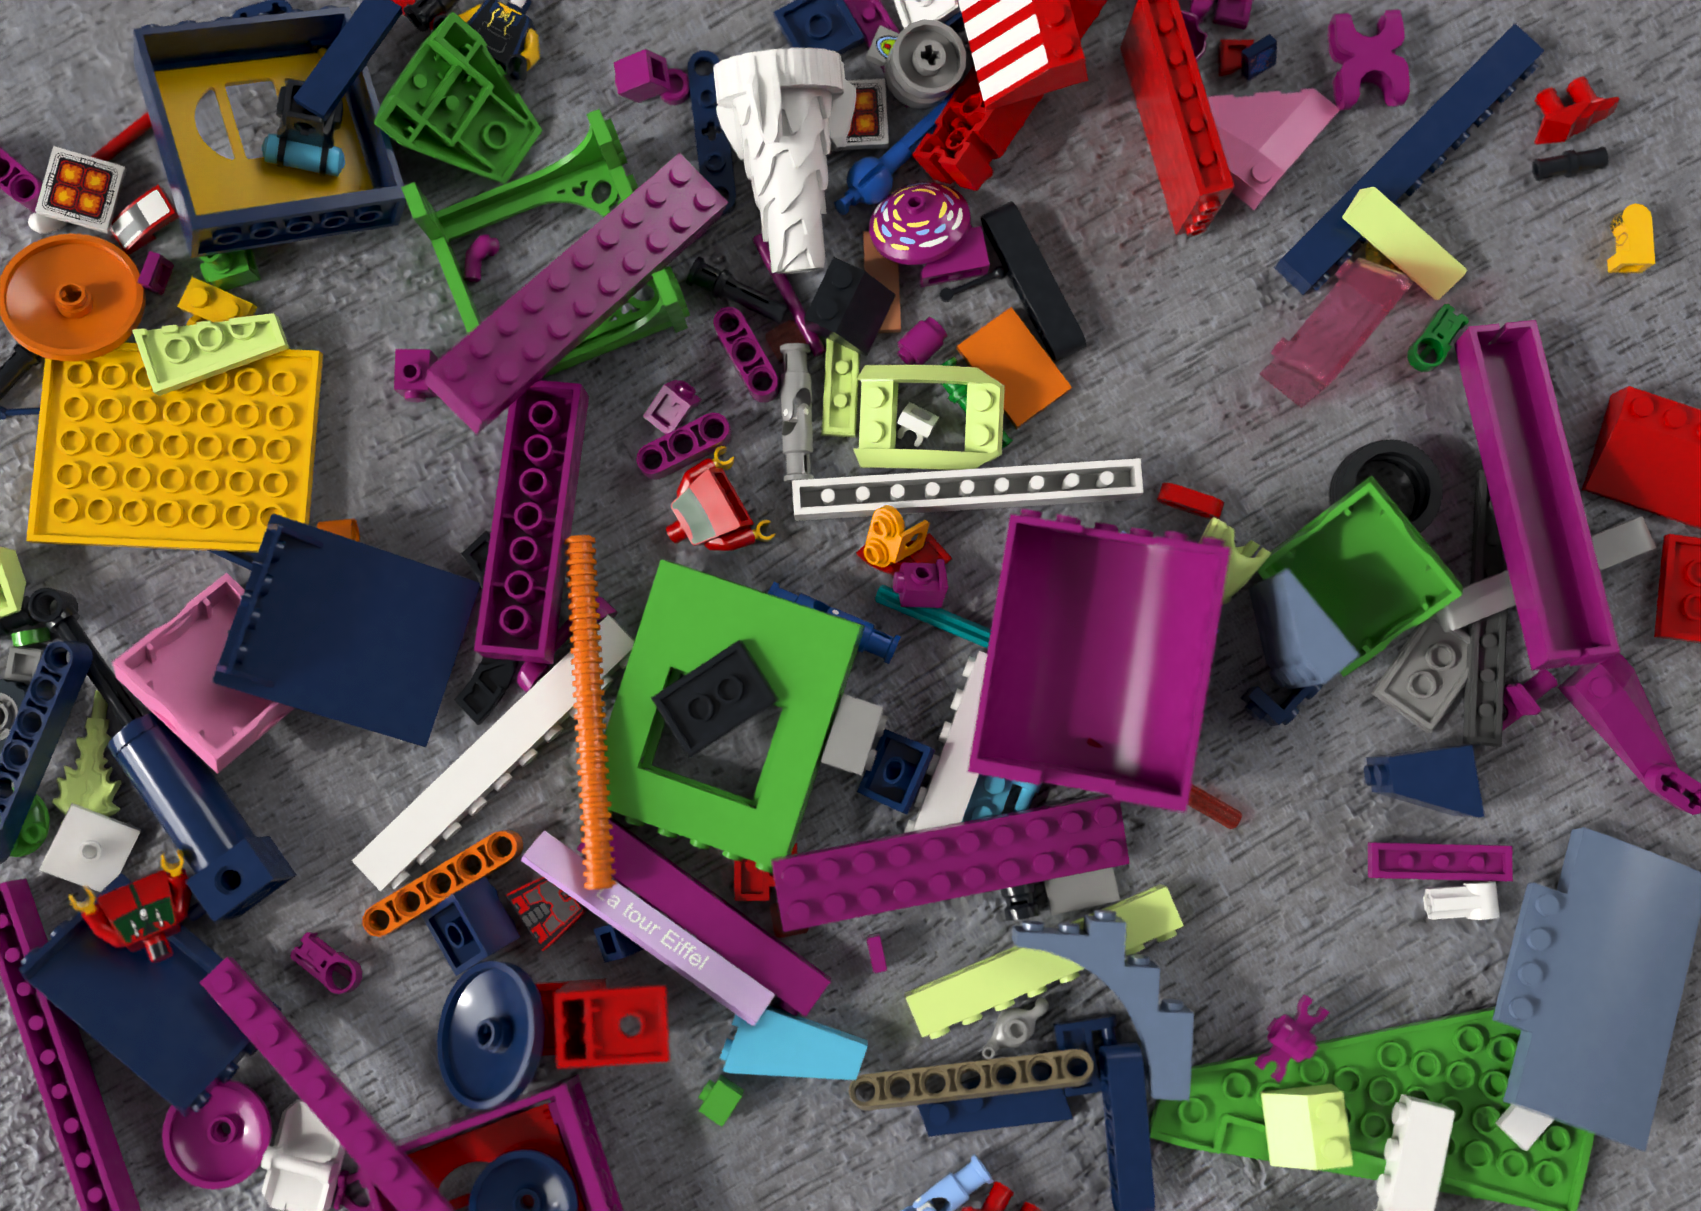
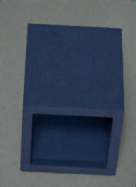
M1472 745L1444 746L1366 757L1367 765L1364 766V777L1367 785L1371 786L1372 792L1452 816L1485 817Z

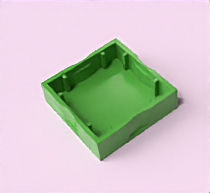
M1370 476L1271 550V555L1257 571L1263 579H1266L1288 569L1357 651L1359 656L1340 671L1343 677L1384 650L1399 634L1409 628L1420 625L1463 595V587L1460 581L1373 476Z

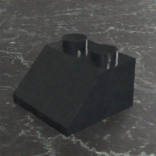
M833 257L804 317L805 329L867 357L896 294L866 271Z

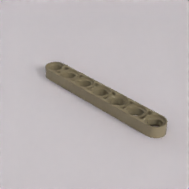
M1073 1049L863 1074L857 1076L856 1080H852L849 1086V1096L857 1108L869 1111L1085 1085L1092 1079L1094 1064L1087 1052ZM1079 1058L1087 1063L1088 1070L1083 1076L1074 1077L1068 1072L1067 1066L1072 1059ZM1038 1063H1046L1052 1068V1074L1049 1079L1038 1081L1032 1076L1033 1067ZM1003 1067H1011L1017 1073L1015 1081L1010 1085H1002L996 1080L997 1072ZM968 1071H975L981 1076L979 1086L972 1090L966 1089L961 1085V1078ZM933 1075H940L946 1081L945 1088L937 1094L930 1093L926 1089V1082ZM899 1079H905L910 1083L909 1093L902 1098H897L891 1093L892 1084ZM864 1083H870L875 1087L874 1097L867 1102H861L856 1097L858 1087Z

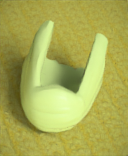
M1213 517L1202 537L1225 540L1224 547L1231 548L1221 605L1229 603L1231 597L1251 579L1271 555V552L1262 548L1255 558H1251L1260 545L1251 540L1242 547H1236L1234 543L1235 530L1231 526H1227V523Z

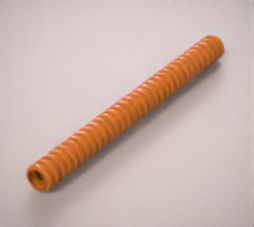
M574 535L564 539V545L568 546V549L565 550V556L569 557V560L565 561V566L569 567V571L566 572V577L570 578V582L567 583V588L570 589L567 599L571 600V604H568V610L572 611V614L568 618L572 622V626H569V632H573V637H570V643L574 644V647L570 649V653L574 654V659H571V665H575V670H572V676L576 678L572 682V686L576 687V692H573V698H577V703L573 705L578 713L574 715V720H578L575 731H579V736L575 737V740L579 742L576 753H580L577 764L581 765V770H577V775L581 776L578 786L582 787V792H579V798L583 800V803L579 804V808L583 809V815H580V820H584V826H581V831H584L585 837L581 838V842L585 843V849H582V854H586V860L582 862L583 865H586L587 871L583 872V876L587 877L584 888L592 890L613 888L616 885V881L612 880L615 869L611 868V863L615 862V858H611V852L614 851V847L610 846L613 835L609 834V829H613V825L609 824V818H612V813H608V807H611V802L607 801V796L611 795V791L607 790L610 779H606L609 768L605 767V763L609 762V758L605 757V751H608V746L604 745L607 735L603 733V729L607 728V724L603 723V718H606V713L602 712V707H605V701L601 700V696L605 695V691L601 690L604 680L600 679V675L603 674V668L599 666L600 663H603V658L599 657L602 647L598 646L601 636L597 633V631L601 630V625L597 624V620L600 619V614L596 613V609H599V603L596 602L599 592L595 591V588L598 587V581L594 580V577L598 574L597 570L594 569V566L597 565V560L593 559L596 549L592 548L596 540L590 535Z

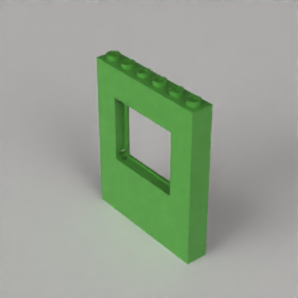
M661 559L605 731L607 740H604V745L608 746V751H605V757L609 758V762L605 763V767L609 768L606 779H610L607 790L611 791V795L607 796V801L611 802V807H608V813L613 814V812L625 815V821L636 826L644 827L645 823L658 827L657 832L667 837L677 838L678 835L690 838V844L701 849L709 850L712 846L724 850L722 855L735 861H743V858L755 861L756 868L773 873L771 859L788 856L792 853L865 625ZM738 640L743 641L778 696L779 701L773 705L782 708L753 800L652 765L666 721L651 698L679 680L681 674H688Z

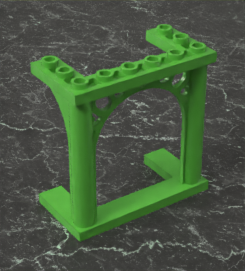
M600 109L586 114L590 123L586 137L572 152L559 161L535 173L437 212L415 182L401 187L413 219L432 242L468 334L482 321L450 241L535 207L550 203L580 205L595 211L604 218L610 213V208L617 202L619 196L621 199L618 201L617 206L638 189L633 174L626 176L622 167L628 161L611 118L604 121ZM602 182H608L611 185L609 198L603 203L594 202L593 192L596 186ZM586 184L585 195L577 196L574 194L573 190L583 189L581 185ZM671 266L653 273V279L646 284L654 290V297L651 300L641 301L632 296L625 303H629L639 311L633 313L632 309H630L626 314H623L622 305L540 379L670 327L674 328L675 333L687 329L688 326L685 318L691 315Z

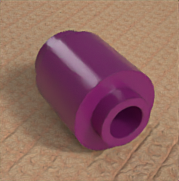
M928 317L925 321L920 320L897 342L900 348L897 354L907 365H924L944 345L943 340L948 335L936 320Z

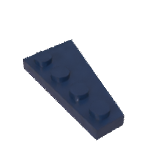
M1043 1050V1051L1038 1052V1053H1035V1054L1048 1053V1051H1047V1050ZM1038 1063L1032 1069V1076L1038 1081H1045L1052 1074V1068L1046 1063ZM1003 1067L997 1072L996 1080L1002 1085H1010L1015 1081L1017 1073L1011 1067ZM981 1076L963 1081L961 1085L966 1089H975L981 1082ZM1062 1088L917 1105L929 1137L1074 1119Z

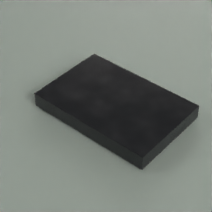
M742 640L733 643L651 698L688 758L695 756L779 701L778 696Z

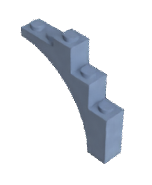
M1095 910L1094 915H1084V929H1080L1079 924L1069 922L1058 923V928L1044 927V923L1039 921H1023L1022 926H1013L1012 941L1016 947L1042 950L1069 959L1095 974L1114 991L1127 1009L1139 1036L1145 1060L1146 1090L1153 1099L1189 1101L1194 1013L1186 1005H1183V1001L1162 999L1161 1004H1158L1160 968L1153 961H1150V957L1146 955L1131 954L1128 955V960H1125L1126 922L1121 917H1117L1115 911Z

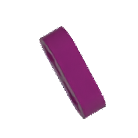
M1656 763L1647 770L1645 785L1650 792L1678 810L1692 815L1701 813V783L1680 769L1663 763ZM1662 775H1665V778L1672 783L1671 787L1663 785L1664 783L1660 780ZM1684 791L1691 792V795L1694 797L1692 803H1690L1687 797L1682 795Z

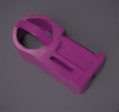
M317 932L305 933L301 938L303 944L292 950L290 954L291 959L324 984L328 991L334 994L354 991L362 981L363 972L359 963L349 958L343 952L335 951L322 939L316 937ZM339 963H345L349 965V967L352 970V973L344 967L340 966ZM333 970L345 977L350 982V985L345 989L337 987L332 978Z

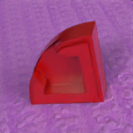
M1220 40L1218 44L1219 76L1230 75L1242 68V50L1254 44V40Z

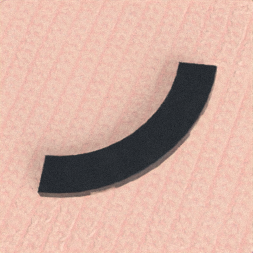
M485 531L461 553L476 574L482 590L490 541V533L488 531ZM483 657L471 680L454 699L477 725H480L492 713L503 698L513 679L519 661Z

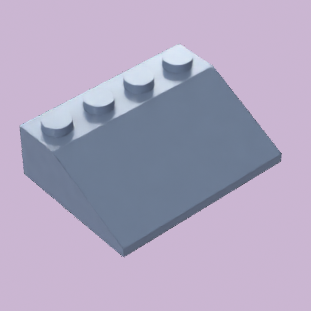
M1288 569L1259 581L1248 588L1266 664L1271 668L1269 674L1281 688L1286 687L1290 690L1324 684L1359 656L1357 651Z

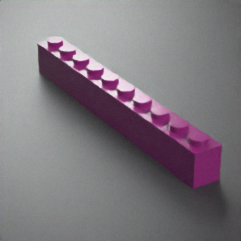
M27 879L0 883V977L80 1210L141 1211L77 1024L27 982L19 971L23 958L35 947L41 949L48 942Z

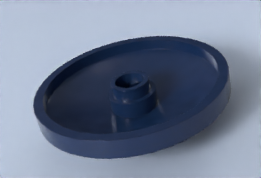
M485 961L474 965L457 980L444 1004L437 1037L439 1066L450 1093L457 1101L469 1108L494 1110L507 1106L524 1092L538 1067L544 1043V1010L536 985L531 977L519 966L500 961Z

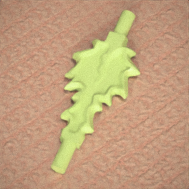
M95 691L91 718L87 717L85 725L87 735L85 738L78 737L76 739L81 753L80 758L75 761L78 769L74 770L69 766H64L66 779L60 777L56 779L60 795L58 798H53L52 803L65 816L72 803L108 817L120 811V808L113 804L112 801L121 785V780L110 782L113 768H104L108 760L104 758L103 753L112 737L106 734L109 729L110 720L106 719L108 704L99 691Z

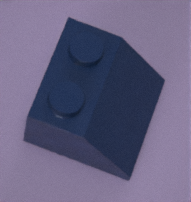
M486 876L451 894L422 915L456 976L521 937L516 929L514 920L507 914L500 902L497 890L490 884Z

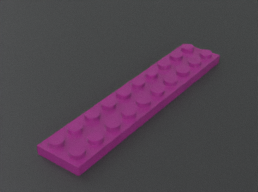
M1106 794L773 858L771 863L783 931L797 930L1130 864L1120 800L1112 799L1113 795Z

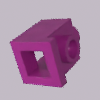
M937 559L936 564L902 562L900 571L895 572L893 577L894 593H899L901 607H942L948 590L946 568L943 559Z

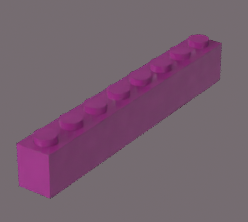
M609 818V824L613 825V829H609V834L613 835L610 846L614 847V851L611 852V858H615V862L611 863V868L615 869L612 879L626 889L629 887L640 895L639 898L655 910L656 908L659 909L672 922L682 929L689 931L700 942L715 950L724 959L782 999L779 1005L794 1016L801 1013L806 1017L831 982V977L615 819ZM581 842L577 850L582 853V849H585V843ZM583 854V855H582V858H584L585 860H586V854Z

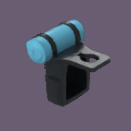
M288 79L286 86L280 89L276 104V116L280 118L277 134L269 133L262 144L261 151L263 152L265 162L277 164L278 167L286 166L316 172L322 176L331 175L338 177L342 168H344L345 158L342 148L334 146L333 137L335 130L340 129L342 124L343 100H340L325 121L295 102L293 97L305 81Z

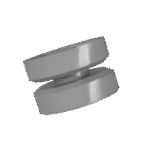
M923 19L910 23L899 33L885 61L884 77L889 91L899 102L911 108L928 109L939 105L952 93L966 68V50L962 39L950 26L937 20Z

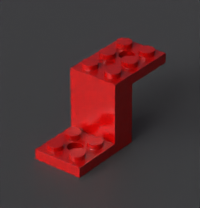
M606 978L534 983L539 992L545 1015V1033L541 1056L557 1055V1069L659 1063L671 1060L667 984L606 988ZM634 1015L640 1020L641 1030L638 1034L628 1035L623 1032L621 1020L624 1016Z

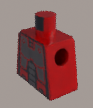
M544 877L506 894V897L542 951L554 945L589 910Z

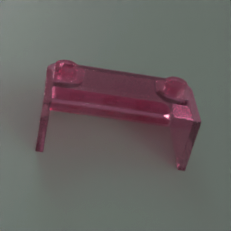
M1358 257L1354 262L1348 258L1334 274L1339 280L1289 341L1284 337L1281 338L1270 351L1274 358L1259 375L1302 408L1326 389L1411 287L1413 281L1403 273Z

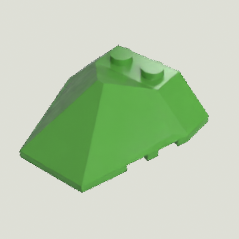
M451 12L421 44L385 95L374 124L406 148L501 184H506L542 132V128L519 93H515L504 76L506 73L500 64L497 65L486 48L487 44L482 36L457 14Z

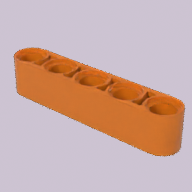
M502 830L492 833L369 907L363 915L362 924L368 934L376 937L397 931L422 916L451 894L484 876L490 875L521 855L524 843L522 837L513 830ZM502 836L509 838L512 843V850L508 856L502 855L497 848V843ZM471 855L478 856L482 863L481 870L477 874L470 872L467 867V860ZM441 873L448 875L451 880V887L447 892L441 891L437 885V878ZM411 891L417 893L420 898V906L417 910L411 909L407 904V896ZM380 910L385 911L389 915L390 920L387 928H382L377 923L376 917Z

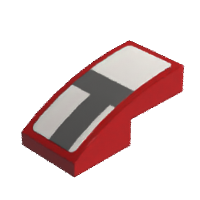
M157 185L128 205L112 221L110 230L122 250L129 256L157 239L154 232L178 219L179 216L164 189Z

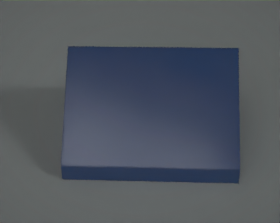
M884 728L882 737L875 749L877 753L871 771L866 770L857 792L908 815L935 753V749Z

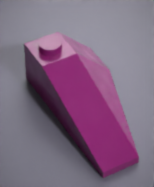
M1620 652L1602 663L1582 665L1557 687L1644 785L1647 770L1656 763L1667 764L1679 769L1635 669ZM1665 775L1661 776L1660 780L1665 784L1668 780L1665 778Z

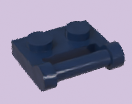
M1104 1014L1092 1018L1053 1023L1057 1051L1083 1050L1090 1055L1094 1064L1092 1079L1085 1085L1063 1088L1066 1097L1102 1092L1101 1078L1098 1076L1091 1031L1101 1029L1103 1046L1117 1044L1115 1027L1118 1026L1116 1014ZM1076 1058L1069 1062L1067 1070L1072 1076L1080 1077L1087 1072L1088 1065L1084 1060Z

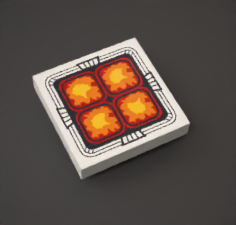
M885 79L848 81L856 88V102L851 127L846 138L845 148L834 149L831 146L830 151L889 148Z
M53 146L35 211L40 215L109 234L126 168Z

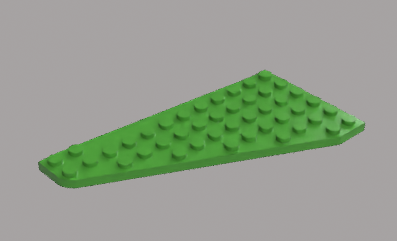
M1496 1006L1318 1041L1315 1043L1318 1049L1311 1059L1306 1057L1297 1063L1290 1058L1286 1065L1285 1076L1280 1083L1271 1077V1074L1276 1069L1274 1061L1268 1062L1263 1070L1254 1064L1263 1053L1192 1066L1189 1101L1156 1099L1149 1127L1150 1138L1184 1148L1270 1161L1261 1092L1332 1084L1343 1091L1353 1166L1321 1169V1171L1378 1181L1379 1176L1384 1174L1387 1162L1384 1157L1385 1144L1389 1138H1392L1393 1134L1392 1111L1394 1105L1397 1102L1399 1103L1401 1094L1440 1103L1455 1111L1439 1192L1523 1206L1539 1211H1577L1595 1134L1553 1120L1530 1148L1525 1151L1495 1124L1511 1106V1104L1505 1103L1503 1100L1521 1033L1519 1029L1492 1020Z

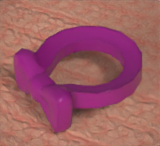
M342 1170L339 1173L334 1209L340 1210L344 1206L349 1211H369V1205H357L346 1195L347 1185L359 1179L357 1171L350 1175L347 1170Z

